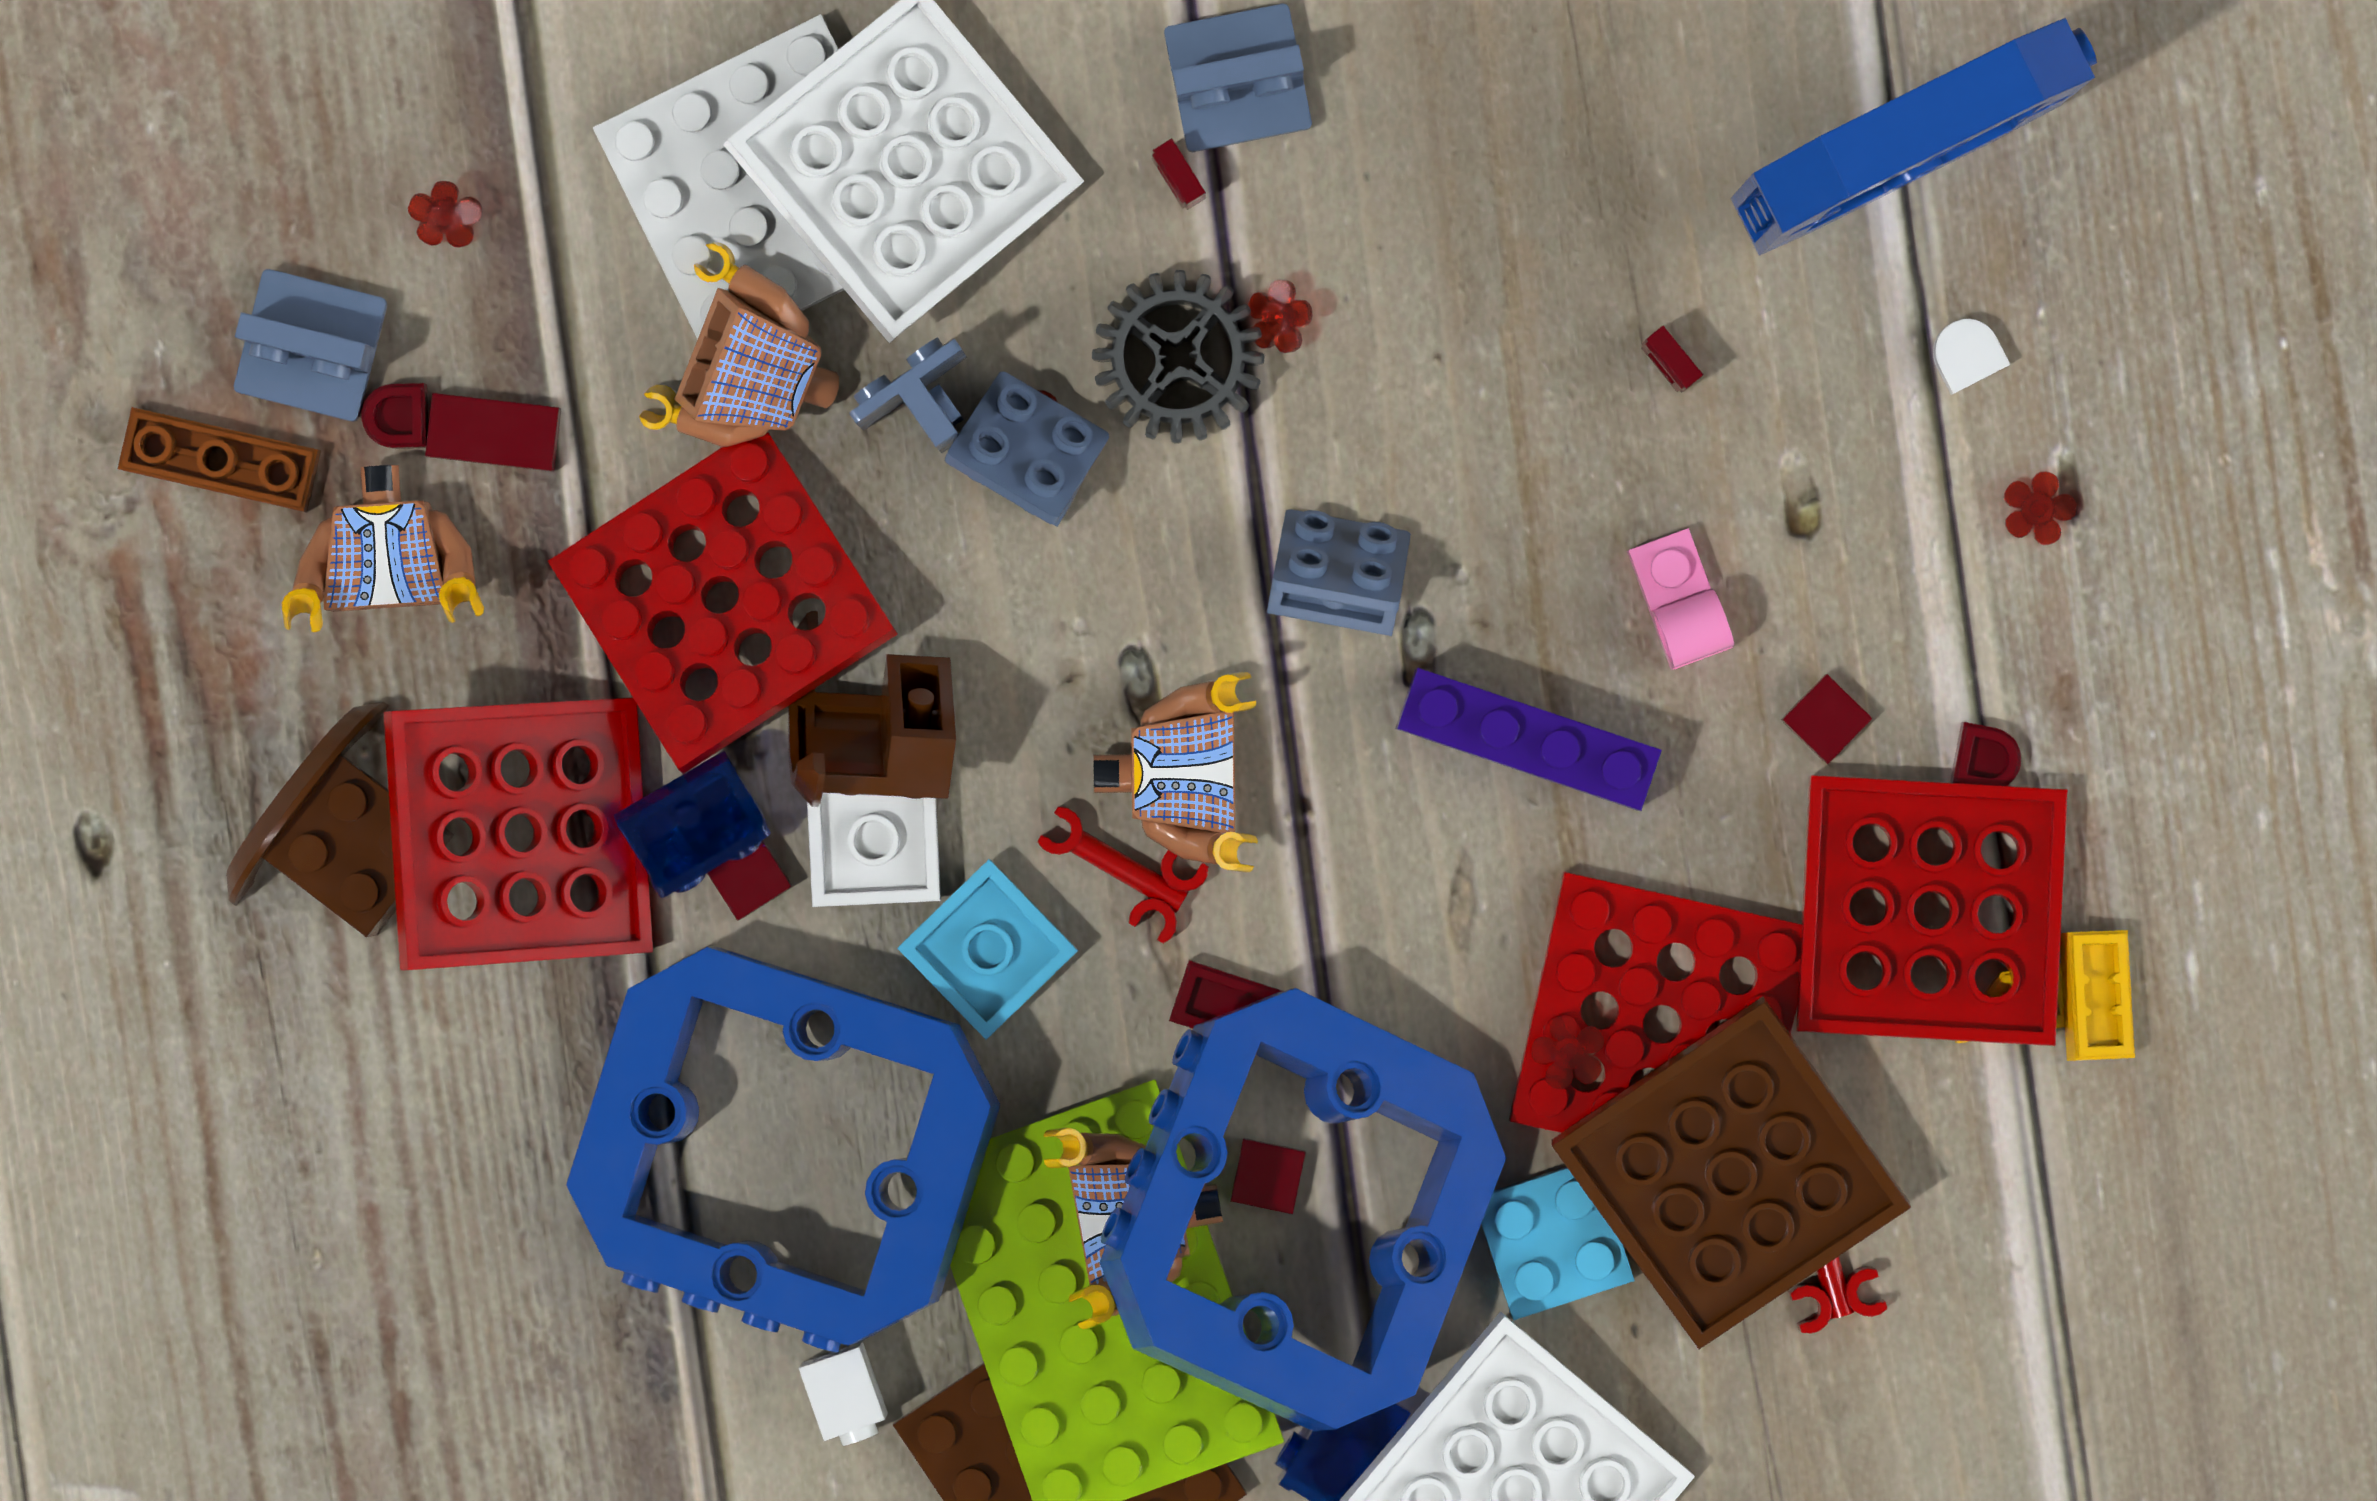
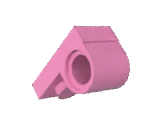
M1689 528L1627 551L1671 670L1733 648L1734 640L1726 615L1716 592L1710 587Z

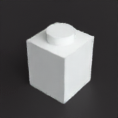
M863 1341L839 1349V1352H830L801 1364L798 1369L824 1441L839 1436L842 1446L879 1433L875 1423L885 1420L888 1411Z

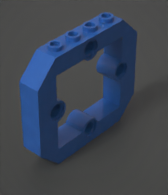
M2063 18L2018 37L1815 138L1754 172L1730 199L1758 255L1760 256L1856 211L2000 139L2059 107L2095 78L2090 66L2097 63L2093 47L2081 28L2072 31L2066 18Z
M706 947L628 988L566 1186L606 1266L624 1272L623 1283L654 1293H658L660 1285L663 1284L684 1291L681 1301L687 1305L718 1313L720 1304L744 1311L741 1321L750 1326L770 1332H778L780 1325L784 1324L804 1331L802 1342L823 1350L839 1352L841 1344L849 1346L859 1343L940 1300L1001 1105L959 1024L723 948ZM703 1000L783 1025V1035L787 1046L795 1055L804 1060L828 1061L839 1058L849 1051L850 1048H854L934 1074L908 1157L881 1163L871 1172L866 1181L865 1196L869 1208L878 1218L887 1222L866 1290L778 1262V1258L773 1251L757 1241L746 1240L726 1245L636 1215L657 1146L683 1140L693 1132L698 1122L699 1105L697 1098L690 1088L680 1083L678 1079ZM820 1010L827 1013L834 1024V1035L830 1042L823 1047L813 1044L806 1032L810 1016ZM659 1094L668 1097L675 1108L674 1120L665 1130L655 1127L650 1121L648 1114L650 1103ZM898 1172L910 1176L917 1188L916 1198L907 1209L894 1205L888 1194V1184L891 1178ZM738 1256H744L751 1260L757 1271L756 1282L749 1291H742L735 1287L729 1275L730 1266Z
M1297 988L1272 994L1197 1024L1193 1030L1188 1029L1182 1035L1173 1054L1172 1063L1178 1066L1170 1088H1165L1160 1092L1151 1108L1149 1123L1154 1125L1147 1145L1145 1149L1140 1148L1135 1153L1127 1168L1125 1183L1129 1184L1130 1187L1121 1208H1115L1110 1214L1101 1235V1243L1105 1244L1106 1247L1101 1257L1100 1265L1132 1348L1312 1431L1338 1429L1416 1395L1506 1160L1504 1150L1474 1073ZM1255 1055L1305 1078L1304 1095L1306 1104L1312 1114L1321 1121L1336 1124L1366 1118L1377 1112L1438 1141L1406 1227L1385 1232L1377 1238L1371 1248L1369 1257L1371 1273L1377 1283L1382 1286L1352 1366L1293 1339L1294 1323L1292 1313L1286 1303L1274 1294L1260 1292L1229 1297L1221 1304H1217L1166 1280L1204 1184L1219 1176L1225 1167L1228 1152L1223 1136ZM1340 1074L1348 1077L1353 1084L1354 1095L1349 1105L1341 1101L1337 1094L1336 1084ZM1181 1138L1189 1141L1195 1149V1164L1190 1171L1182 1167L1177 1159L1176 1150ZM1407 1244L1414 1247L1419 1258L1418 1269L1414 1275L1407 1272L1402 1262V1253ZM1249 1310L1257 1314L1262 1327L1260 1336L1255 1343L1247 1338L1243 1330V1319Z

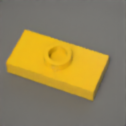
M2128 930L2061 933L2060 951L2067 1061L2135 1058Z

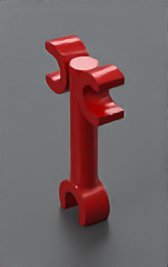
M1057 807L1054 814L1069 823L1071 827L1070 837L1063 843H1056L1050 838L1041 835L1037 842L1042 849L1051 854L1058 855L1071 852L1150 898L1142 900L1134 906L1130 913L1129 924L1136 927L1145 912L1149 910L1159 911L1164 916L1165 926L1157 940L1164 944L1171 939L1176 931L1177 919L1175 913L1178 912L1189 893L1188 891L1194 890L1204 883L1208 876L1209 866L1202 863L1192 878L1180 879L1174 874L1172 868L1177 855L1168 850L1162 858L1161 876L1084 831L1081 819L1071 809Z
M1839 1256L1817 1270L1821 1289L1814 1284L1803 1283L1795 1285L1788 1291L1792 1301L1800 1300L1804 1297H1812L1818 1303V1312L1813 1318L1797 1323L1798 1329L1802 1333L1811 1334L1818 1332L1828 1324L1830 1319L1847 1316L1854 1313V1311L1862 1316L1873 1317L1887 1310L1886 1302L1883 1299L1864 1303L1857 1296L1858 1287L1862 1282L1879 1277L1877 1270L1873 1267L1857 1268L1845 1280Z

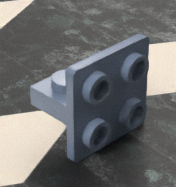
M1277 4L1171 25L1165 28L1164 36L1186 147L1189 152H1199L1305 131L1311 128L1312 120L1303 80L1304 68L1300 48L1296 44L1290 9L1287 4Z
M265 269L260 279L252 315L241 312L235 338L245 343L234 382V390L240 394L351 422L357 421L360 416L387 309V301L382 297Z
M938 337L931 340L906 359L912 369L892 383L886 375H882L856 393L854 398L859 406L849 412L850 416L862 430H865L899 405L905 403L935 447L942 454L951 447L958 436L954 426L964 419L939 384L930 391H928L926 386L961 363L967 356L955 339L946 345H943Z
M1002 371L999 372L945 456V462L972 480L981 483L1020 506L1026 512L1058 527L1070 508L1084 478L1106 445L1109 433L1014 376Z
M1292 509L1286 510L1267 613L1392 636L1401 599L1411 534L1408 531L1395 529L1381 522L1362 523L1331 517L1324 512L1316 510L1304 512Z

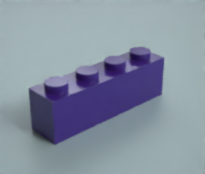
M1416 668L1395 728L1422 739L1636 811H1642L1662 752L1661 749L1420 668Z

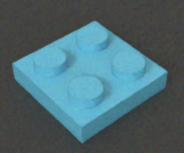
M988 859L897 948L985 1040L1078 951L991 859Z
M1567 1167L1494 1190L1481 1225L1513 1321L1635 1281L1623 1244Z

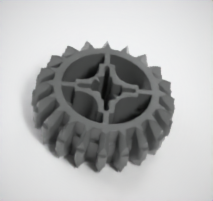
M1176 270L1174 273L1175 289L1163 291L1160 275L1153 273L1149 275V282L1154 294L1144 298L1140 289L1132 283L1126 287V292L1135 306L1127 311L1120 303L1111 301L1107 308L1111 315L1121 321L1118 328L1108 324L1100 323L1097 325L1096 334L1104 339L1112 340L1113 344L1112 349H1093L1092 359L1097 362H1112L1113 370L1097 374L1095 376L1096 385L1100 387L1117 383L1120 390L1114 392L1106 399L1107 407L1110 410L1118 408L1127 400L1133 406L1123 419V424L1128 428L1133 427L1142 414L1149 417L1150 421L1145 433L1147 438L1154 440L1159 433L1161 422L1171 424L1170 438L1174 444L1182 442L1181 424L1193 423L1194 434L1197 440H1205L1207 438V428L1203 419L1212 415L1217 426L1222 430H1226L1230 427V420L1221 408L1228 402L1237 411L1244 413L1249 407V403L1242 396L1235 393L1238 386H1243L1249 390L1259 389L1260 379L1254 375L1243 373L1244 365L1264 364L1265 356L1257 351L1245 352L1244 344L1257 341L1261 338L1262 333L1259 327H1250L1243 331L1239 330L1237 324L1251 314V309L1247 304L1238 306L1231 313L1224 308L1233 296L1234 291L1231 287L1226 285L1219 291L1216 298L1212 299L1206 296L1211 283L1209 275L1202 274L1198 279L1196 291L1185 290V271ZM1171 305H1186L1201 310L1187 327L1175 333L1166 332L1144 319L1149 313ZM1217 322L1224 329L1232 350V365L1226 381L1205 363L1200 353L1203 342ZM1196 331H1200L1192 341V347L1195 351L1189 353V358L1197 359L1195 368L1203 373L1205 377H1201L1192 369L1188 371L1186 368L1179 366L1172 373L1168 372L1162 382L1157 383L1165 372L1161 363L1167 361V356L1160 355L1162 351L1161 345L1151 337L1157 338L1165 345L1169 343L1177 348L1184 341L1188 342ZM1131 333L1151 350L1156 359L1155 368L1140 392L1130 382L1125 369V349ZM1179 381H1190L1213 395L1206 402L1186 409H1170L1155 404L1171 385Z

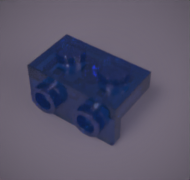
M725 751L720 752L614 814L618 828L648 872L653 888L660 898H664L673 892L682 893L694 888L702 882L707 872L728 860H740L749 856L758 849L762 840L771 834L762 809Z
M1396 1403L1338 1429L1322 1431L1308 1429L1304 1437L1294 1431L1274 1462L1276 1466L1283 1469L1278 1476V1485L1287 1491L1292 1489L1309 1501H1339L1402 1428L1411 1414L1410 1410Z

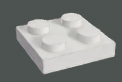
M823 793L818 807H811L807 802L812 907L941 901L936 798L912 799L901 796L861 794L849 796L841 793Z

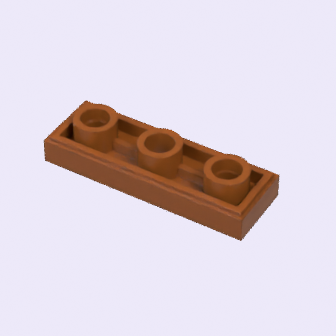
M131 407L117 469L307 512L321 450ZM223 448L228 456L227 464L223 469L214 471L209 465V456L213 450Z

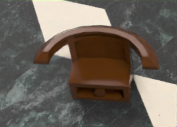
M818 611L808 612L796 628L812 630L818 627ZM886 654L881 695L815 692V689H813L788 706V753L791 783L811 807L819 806L823 793H841L849 796L861 794L901 796L912 799H948L956 746L950 657Z
M379 702L353 707L322 738L283 786L250 831L228 867L226 873L228 898L233 905L237 906L253 885L255 875L265 859L366 938L377 936L396 911L389 790L344 756L364 734L374 727L389 707L387 703ZM447 828L444 829L443 833L445 846L454 836Z

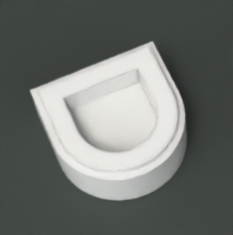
M1961 319L1946 326L1938 334L1934 342V362L1951 395L2010 365L1994 332L1986 324L1978 320Z

